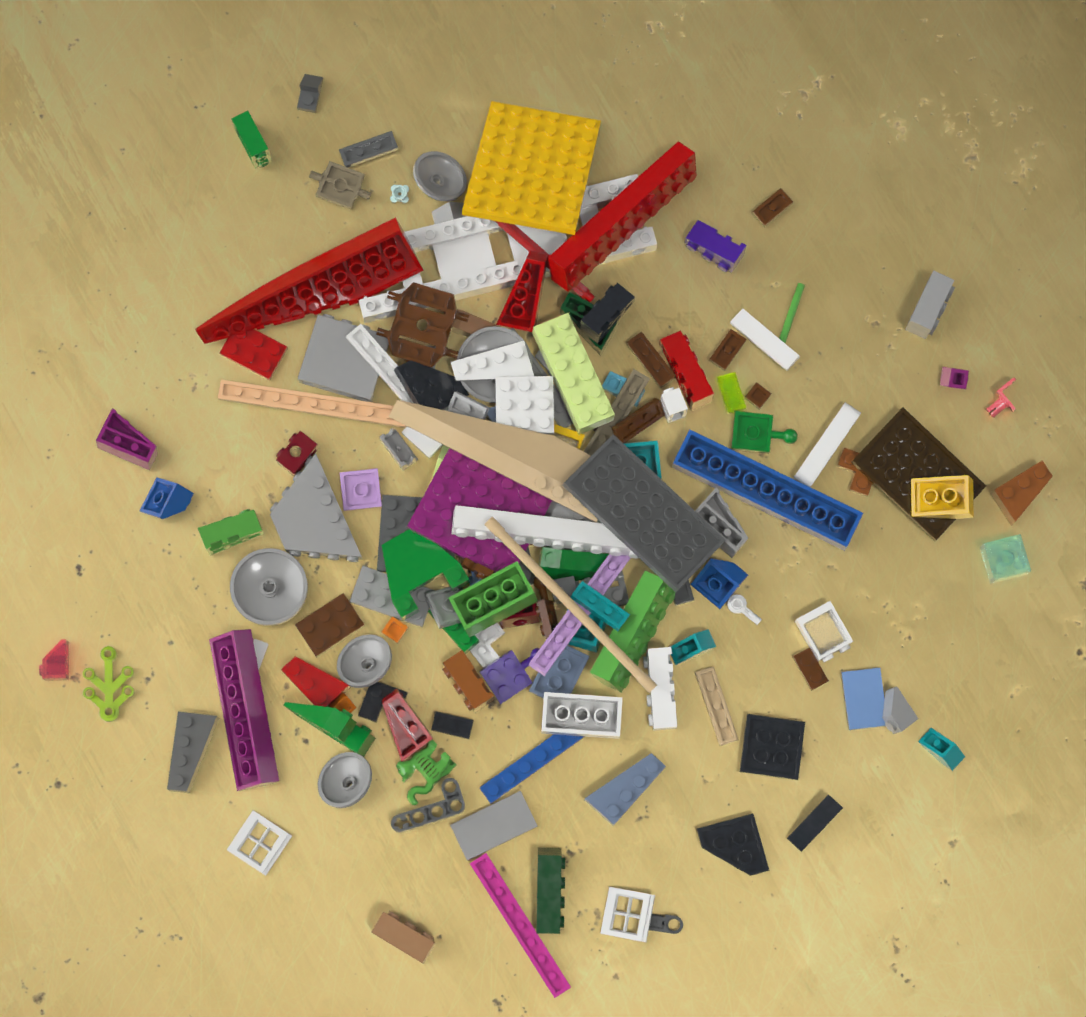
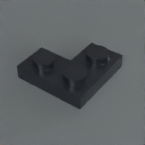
M380 682L369 686L358 717L377 723L383 707L382 699L397 688ZM398 689L406 699L408 692Z

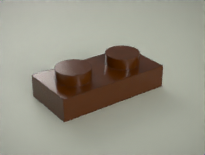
M780 188L757 207L752 214L765 227L791 206L793 201Z
M730 329L709 361L725 371L747 339Z
M810 647L792 657L811 691L829 682Z

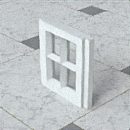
M252 811L227 850L266 876L292 836L260 814ZM258 822L267 827L259 840L250 835ZM270 830L279 835L272 848L262 843ZM247 838L257 843L249 856L240 851ZM259 846L269 851L261 864L252 859Z
M609 887L600 934L647 942L655 895ZM619 896L629 898L626 912L616 910ZM633 898L643 900L640 915L630 913ZM615 914L625 916L623 931L612 929ZM629 917L640 919L637 934L626 932Z

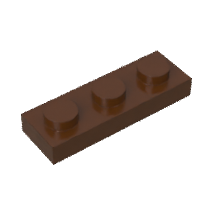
M642 331L626 342L627 346L660 389L676 378V375Z
M657 398L652 399L613 426L614 435L625 444L665 416L660 400Z

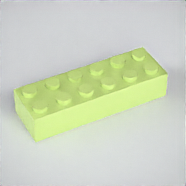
M569 313L534 326L532 333L551 376H553L555 385L578 435L613 421L615 413Z

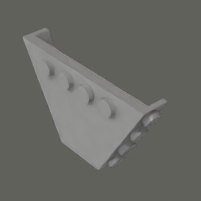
M317 455L310 456L304 464L306 466L302 472L299 471L293 478L294 483L292 486L286 487L281 495L283 498L280 502H275L270 509V516L286 552L296 557H300L301 554H309L308 557L310 558L328 556L329 560H339V558H347L349 562L363 560Z

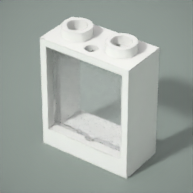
M831 601L796 619L795 623L818 662L821 660L826 662L834 657L833 653L837 651L843 653L851 648L850 644L853 640Z

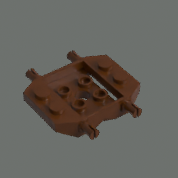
M415 282L400 294L388 292V294L393 296L387 295V299L398 301L396 315L391 330L388 331L378 327L377 331L380 332H377L376 335L388 339L392 356L408 361L412 360L432 368L443 356L457 359L458 356L453 354L458 355L459 351L448 349L447 347L454 320L458 319L468 322L469 319L463 317L469 318L470 315L457 310L454 294ZM411 301L424 306L445 311L446 314H441L425 308L414 306L409 304V302ZM421 319L426 320L428 324L427 328L423 331L417 327V323ZM401 335L424 343H428L436 346V348H432L416 342L399 338V336Z

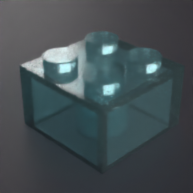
M1021 534L987 542L980 547L990 584L1024 576L1031 572Z

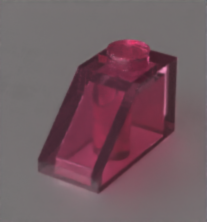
M61 639L42 659V664L39 665V674L45 681L69 680V641L66 639Z

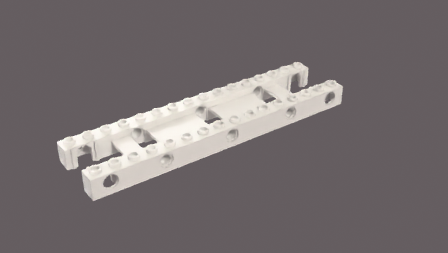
M638 174L586 186L580 212L582 225H585L599 212V208L605 207L638 177ZM471 216L405 231L415 254L427 249L434 250L441 279L423 284L421 275L418 273L403 281L404 289L392 292L400 294L415 282L454 294L456 301L512 287L529 252L507 233L514 261L496 265L489 234L504 230L493 220ZM516 225L549 255L567 241L565 233ZM645 226L643 229L636 230L630 239L625 240L601 264L656 251L657 242L653 227L647 228ZM546 267L545 278L551 277L550 270ZM389 291L368 298L365 296L364 299L359 300L364 323L396 315L398 301L387 299V295L393 296L388 294ZM411 301L409 302V304L414 306L428 308V306H424Z

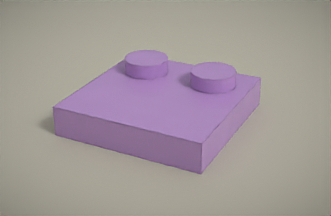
M378 468L340 472L344 511L382 507Z

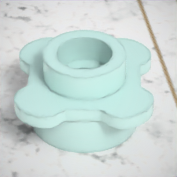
M407 185L391 186V202L407 203L409 201L407 196L409 187Z

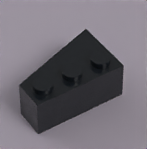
M619 283L614 287L611 285L605 292V296L601 300L599 299L592 307L593 309L582 318L580 330L598 344L634 303L635 296Z

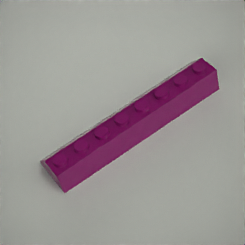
M251 629L232 630L211 638L209 642L237 791L279 782Z

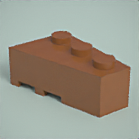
M1042 460L999 486L991 493V496L1011 526L1041 492L1053 475Z
M463 650L443 662L445 668L442 670L448 679L452 677L455 682L453 687L459 695L461 693L464 695L466 700L463 702L469 711L473 709L476 713L495 700L493 693L489 691L484 680L479 676Z

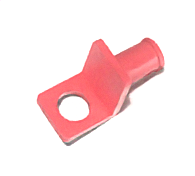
M1015 377L997 391L999 399L986 408L989 413L994 410L990 414L993 418L1006 407L1010 408L1012 412L1016 410L1002 393L1016 381Z

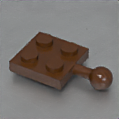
M535 577L533 585L539 590L541 598L540 601H537L536 612L542 621V625H540L541 634L547 639L558 625L554 602L549 600L546 586Z

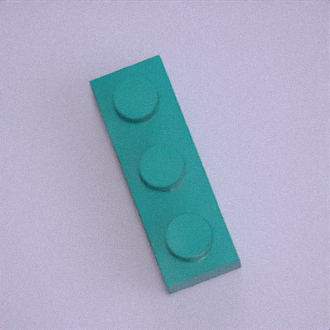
M584 581L579 584L571 595L575 602L616 631L620 630L630 616L629 613Z

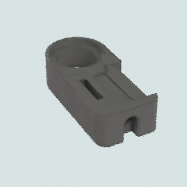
M652 914L649 931L677 934L683 928V921L678 916L665 915L664 917V915ZM672 919H676L680 923V927L676 931H672L668 926L669 921Z

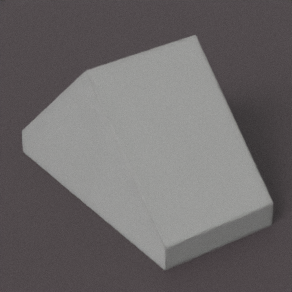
M448 202L432 211L434 224L466 217L462 215L464 203Z

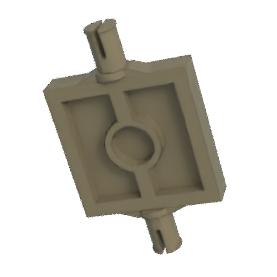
M329 161L326 170L322 174L312 170L309 178L319 181L316 197L351 210L358 196L370 199L371 192L361 189L365 174Z

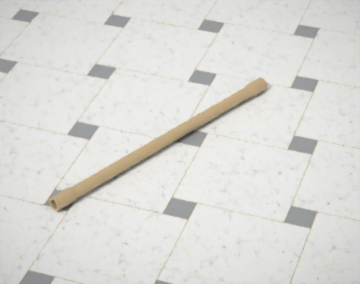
M493 516L484 524L615 656L648 693L657 686L526 553Z

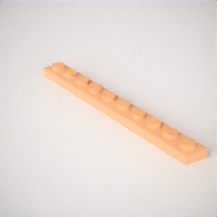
M221 380L219 400L406 428L404 424L389 417L394 407L392 405Z

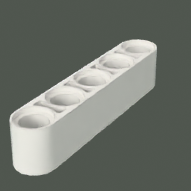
M846 402L844 403L794 476L796 480L808 487L812 486L861 412Z

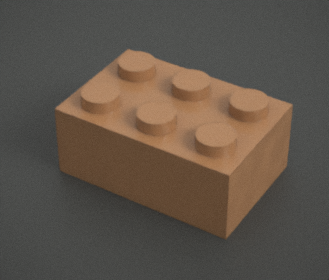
M391 911L388 914L383 912L371 933L424 964L436 944L433 942L434 937L424 931L422 934L416 932V926L408 921L403 924L399 921L400 917Z

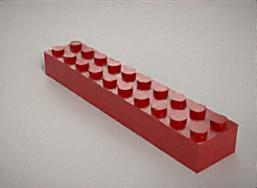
M679 141L583 225L575 235H572L548 257L551 280L569 292L586 275H590L597 265L603 263L607 256L615 252L625 240L630 239L637 229L642 228L647 220L654 217L676 194L681 193L686 185L695 180L697 176L695 152Z

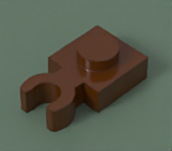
M466 557L462 563V567L474 572L479 580H483L495 573V571Z

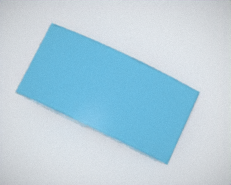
M610 371L602 387L605 391L617 397L627 378ZM645 389L642 391L641 395L634 405L635 407L638 406L641 398L645 393Z

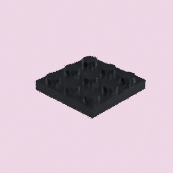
M747 714L740 773L798 781L805 722Z

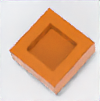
M392 616L382 630V633L398 644L408 630V627Z
M344 693L329 705V707L336 708L339 711L345 709L350 713L357 708Z

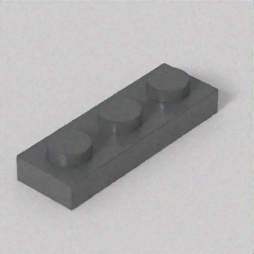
M392 131L339 149L344 166L349 168L397 151L398 146Z

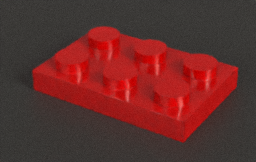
M255 329L247 330L245 334L229 335L219 354L270 381L288 347Z

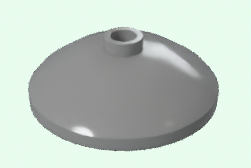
M437 151L426 152L414 164V179L418 187L429 197L439 201H453L459 198L465 191L467 185L466 174L462 166L451 156Z
M362 635L353 639L342 649L338 657L337 672L344 683L354 688H364L375 684L389 670L392 661L391 648L383 638L377 635Z
M354 752L341 753L329 760L323 767L318 779V792L322 800L334 808H346L359 802L371 785L372 770L369 762L363 756Z

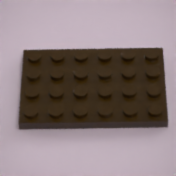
M904 407L895 414L851 461L855 467L934 541L956 519L912 517L911 479L969 475L973 479V499L986 487L972 471Z

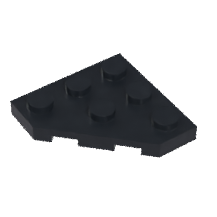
M408 361L394 369V372L415 404L442 410L449 406L454 392L457 391L467 397L469 396L461 381H456L454 376L415 361Z
M754 814L696 829L702 849L747 875L752 876L770 871Z

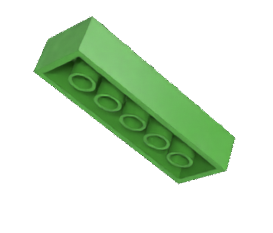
M644 571L624 608V611L630 614L629 618L619 631L613 629L609 636L637 666L642 654L648 648L650 639L656 634L657 626L664 619L666 609L673 602L676 593L659 576L648 571ZM605 646L590 671L602 684L621 693L628 686L631 673Z

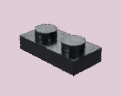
M436 711L431 731L469 740L474 720Z

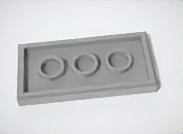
M521 791L450 825L467 861L538 827Z

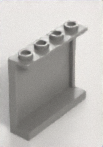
M328 314L318 315L298 376L299 383L360 401L372 402L379 375L346 338L357 326L352 325V322L349 320H335L333 316ZM362 325L383 350L387 352L389 346L388 339L376 335L380 331L370 330L369 326Z

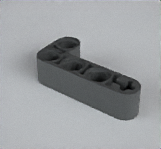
M447 778L442 782L441 787L445 800L394 816L391 820L393 830L397 833H404L462 814L465 810V803L457 780ZM453 782L456 785V789L454 792L449 793L445 790V785ZM452 802H461V809L453 811L451 809ZM435 807L443 809V814L440 817L432 815V810ZM416 813L424 814L423 822H414V815ZM410 815V821L413 826L409 827V823H405L402 829L398 826L395 827L398 819L407 821L406 816Z

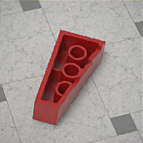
M529 251L496 325L533 332V327L537 324L549 254Z

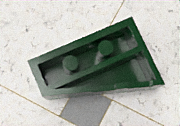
M569 292L560 307V314L569 313L576 331L601 356L619 325V320L597 344L580 330V321L593 309L594 304Z

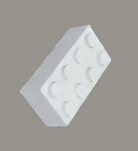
M544 692L541 734L619 739L623 697Z

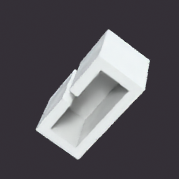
M672 387L664 390V394H661L660 403L667 422L671 423L686 417L688 408L680 388L674 389Z

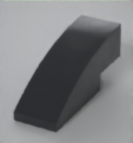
M828 794L787 839L802 852L843 807Z

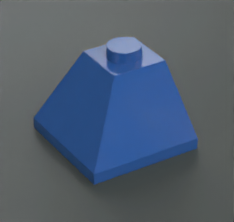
M156 477L140 512L165 519L185 511L194 493L177 483Z
M711 558L691 583V586L721 609L744 582L748 574L733 562Z

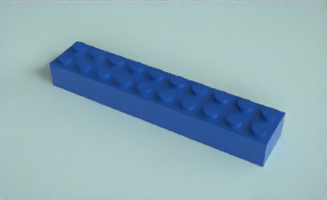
M690 429L672 464V468L713 488L717 487L719 491L843 551L847 548L863 515L862 512Z

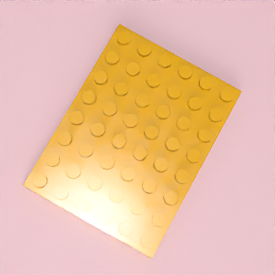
M491 101L463 204L462 215L575 235L601 120Z

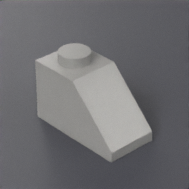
M897 686L885 692L882 718L887 729L893 734L902 732L919 718Z

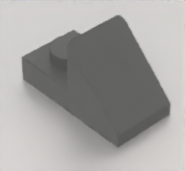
M304 74L300 83L301 91L297 110L316 113L323 77Z

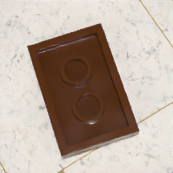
M344 593L295 624L316 658L365 626Z

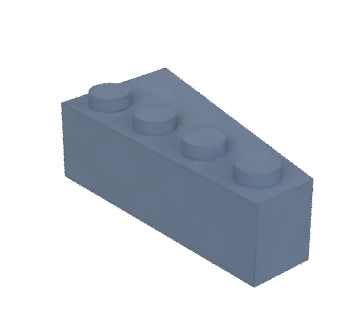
M651 753L587 796L584 801L614 826L666 766Z

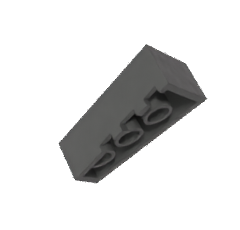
M178 711L167 790L190 793L219 717Z

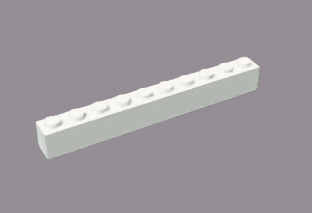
M458 505L455 506L453 512L451 534H455L458 537L471 536L479 540L488 538L502 542L484 525L493 516L520 545L529 543L537 547L552 546L555 549L569 548L577 552L586 550L594 554L610 553L612 556L627 555L630 558H639L603 523Z

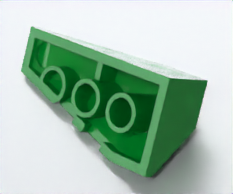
M543 546L540 551L539 566L553 580L574 576V580L579 581L587 577L592 578L610 553L594 554L586 550L577 552L569 548L555 549L552 546Z

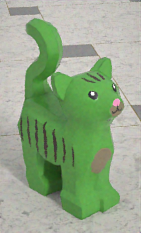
M430 740L424 749L415 753L410 760L405 762L399 761L396 765L403 783L410 779L416 770L421 773L427 782L424 787L415 786L408 791L407 799L412 805L418 804L415 798L416 794H428L431 792L439 780L448 775L457 765L446 752L442 753L439 762H435L430 757L437 746V743L433 740Z

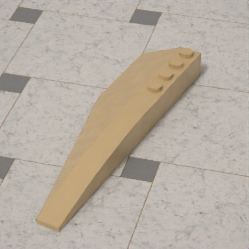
M397 399L389 415L390 418L593 522L598 521L586 507L562 486L591 455L552 435Z

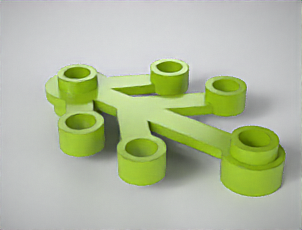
M106 646L100 653L101 658L104 660L105 683L95 675L93 669L86 668L83 671V677L94 683L105 694V702L96 695L95 690L91 687L83 690V696L90 699L100 708L99 713L103 720L112 722L119 716V707L134 695V689L129 685L124 686L122 694L114 702L113 694L128 678L133 677L134 670L130 666H125L122 669V674L113 682V661L117 658V652L113 647ZM110 650L111 656L105 657V652ZM131 669V674L126 676L125 670ZM87 671H92L91 677H86ZM127 688H130L132 690L131 694L129 695L125 694V690ZM88 690H92L93 692L92 696L90 697L86 696V692ZM108 708L112 709L111 715H106Z

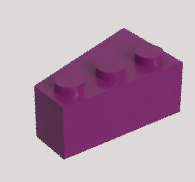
M112 408L96 439L97 448L150 471L158 455L157 446Z

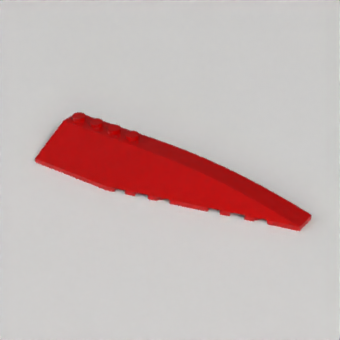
M395 217L280 275L225 308L195 330L204 344L229 338V335L232 334L241 335L245 334L247 330L255 328L260 330L264 329L266 325L274 324L275 326L304 318L305 315L311 313L316 315L326 309L332 308L335 310L339 309L341 305L357 304L365 296L367 298L424 270L404 230Z

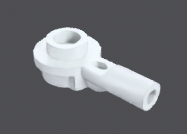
M738 594L732 595L728 600V609L735 614L743 613L758 625L762 619L746 607V599Z

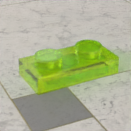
M733 372L717 377L727 414L745 410L746 405L736 373Z

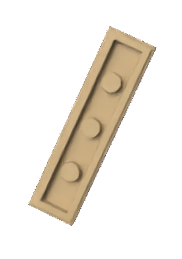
M714 666L695 672L719 746L738 741L739 739Z

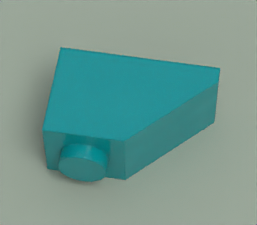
M709 629L694 633L670 646L672 649L671 656L675 665H678L715 648L716 645Z
M930 728L918 741L932 756L952 771L965 758V755L954 742L933 728Z

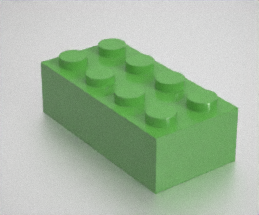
M518 561L449 597L469 638L538 601Z

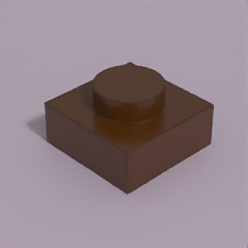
M756 382L745 396V399L760 410L772 393Z

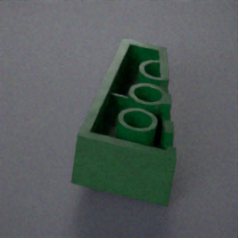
M538 847L536 933L560 934V928H564V916L560 915L561 908H565V897L561 896V889H565V877H561V869H565L566 858L562 857L561 848Z

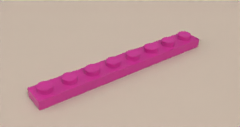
M487 853L471 862V867L553 997L556 998L570 989L571 986Z

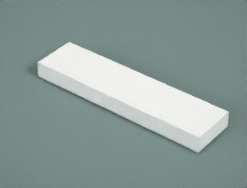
M744 309L730 321L733 327L786 371L800 358L795 351Z

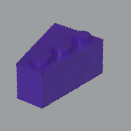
M697 220L685 238L684 243L687 244L686 247L693 252L697 251L702 254L706 261L716 263L717 267L723 272L728 271L732 273L744 256L747 245L741 243L739 246L731 241L732 237L728 235L723 237L717 233V229Z

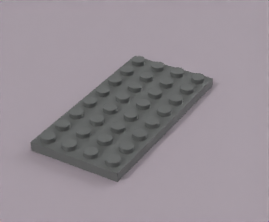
M614 434L562 485L675 592L726 541Z

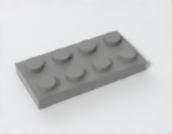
M362 566L349 602L402 620L392 603L387 574ZM422 586L410 593L420 612L404 620L405 622L423 628L430 608L425 599V594L435 590Z

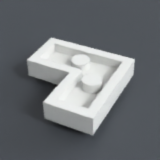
M498 623L475 634L480 642L470 652L483 668L499 658L498 654L490 646L505 634Z

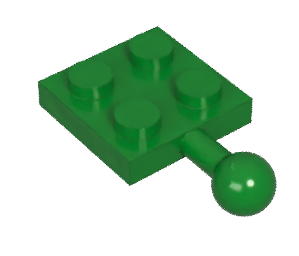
M735 411L731 449L769 454L771 438L783 439L787 444H793L797 441L798 434L793 429H787L784 432L772 431L773 415Z

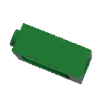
M247 110L231 118L234 129L255 169L267 166L272 161L270 152L249 111Z

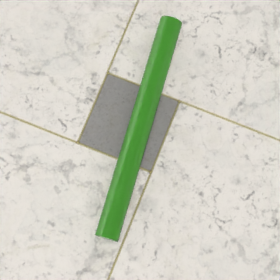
M801 283L797 284L779 337L784 343H786L805 287Z

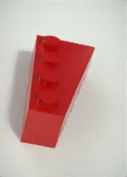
M680 330L660 339L659 345L671 370L676 375L677 383L690 410L693 411L711 403L714 392L706 379L703 369L698 364L695 352L691 351L689 347L690 342L687 335H683Z

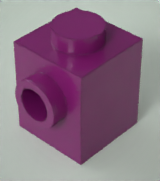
M943 367L940 386L966 389L969 370Z

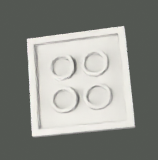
M553 376L496 377V423L543 434H554Z

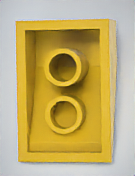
M969 475L911 479L912 517L974 518L973 479Z

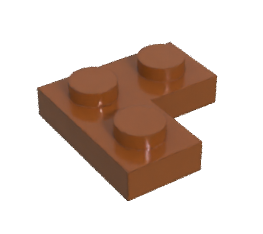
M844 448L837 467L854 472L855 475L849 491L867 497L872 482L851 463L859 453Z

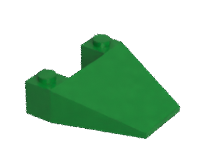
M410 529L381 545L392 603L402 621L420 612L410 593L443 575L453 592L470 583L464 569L455 558L436 543Z
M285 702L283 705L299 718L363 757L376 739L371 735V729L364 725L361 727L357 726V722L352 719L353 715L345 709L339 711L332 707Z

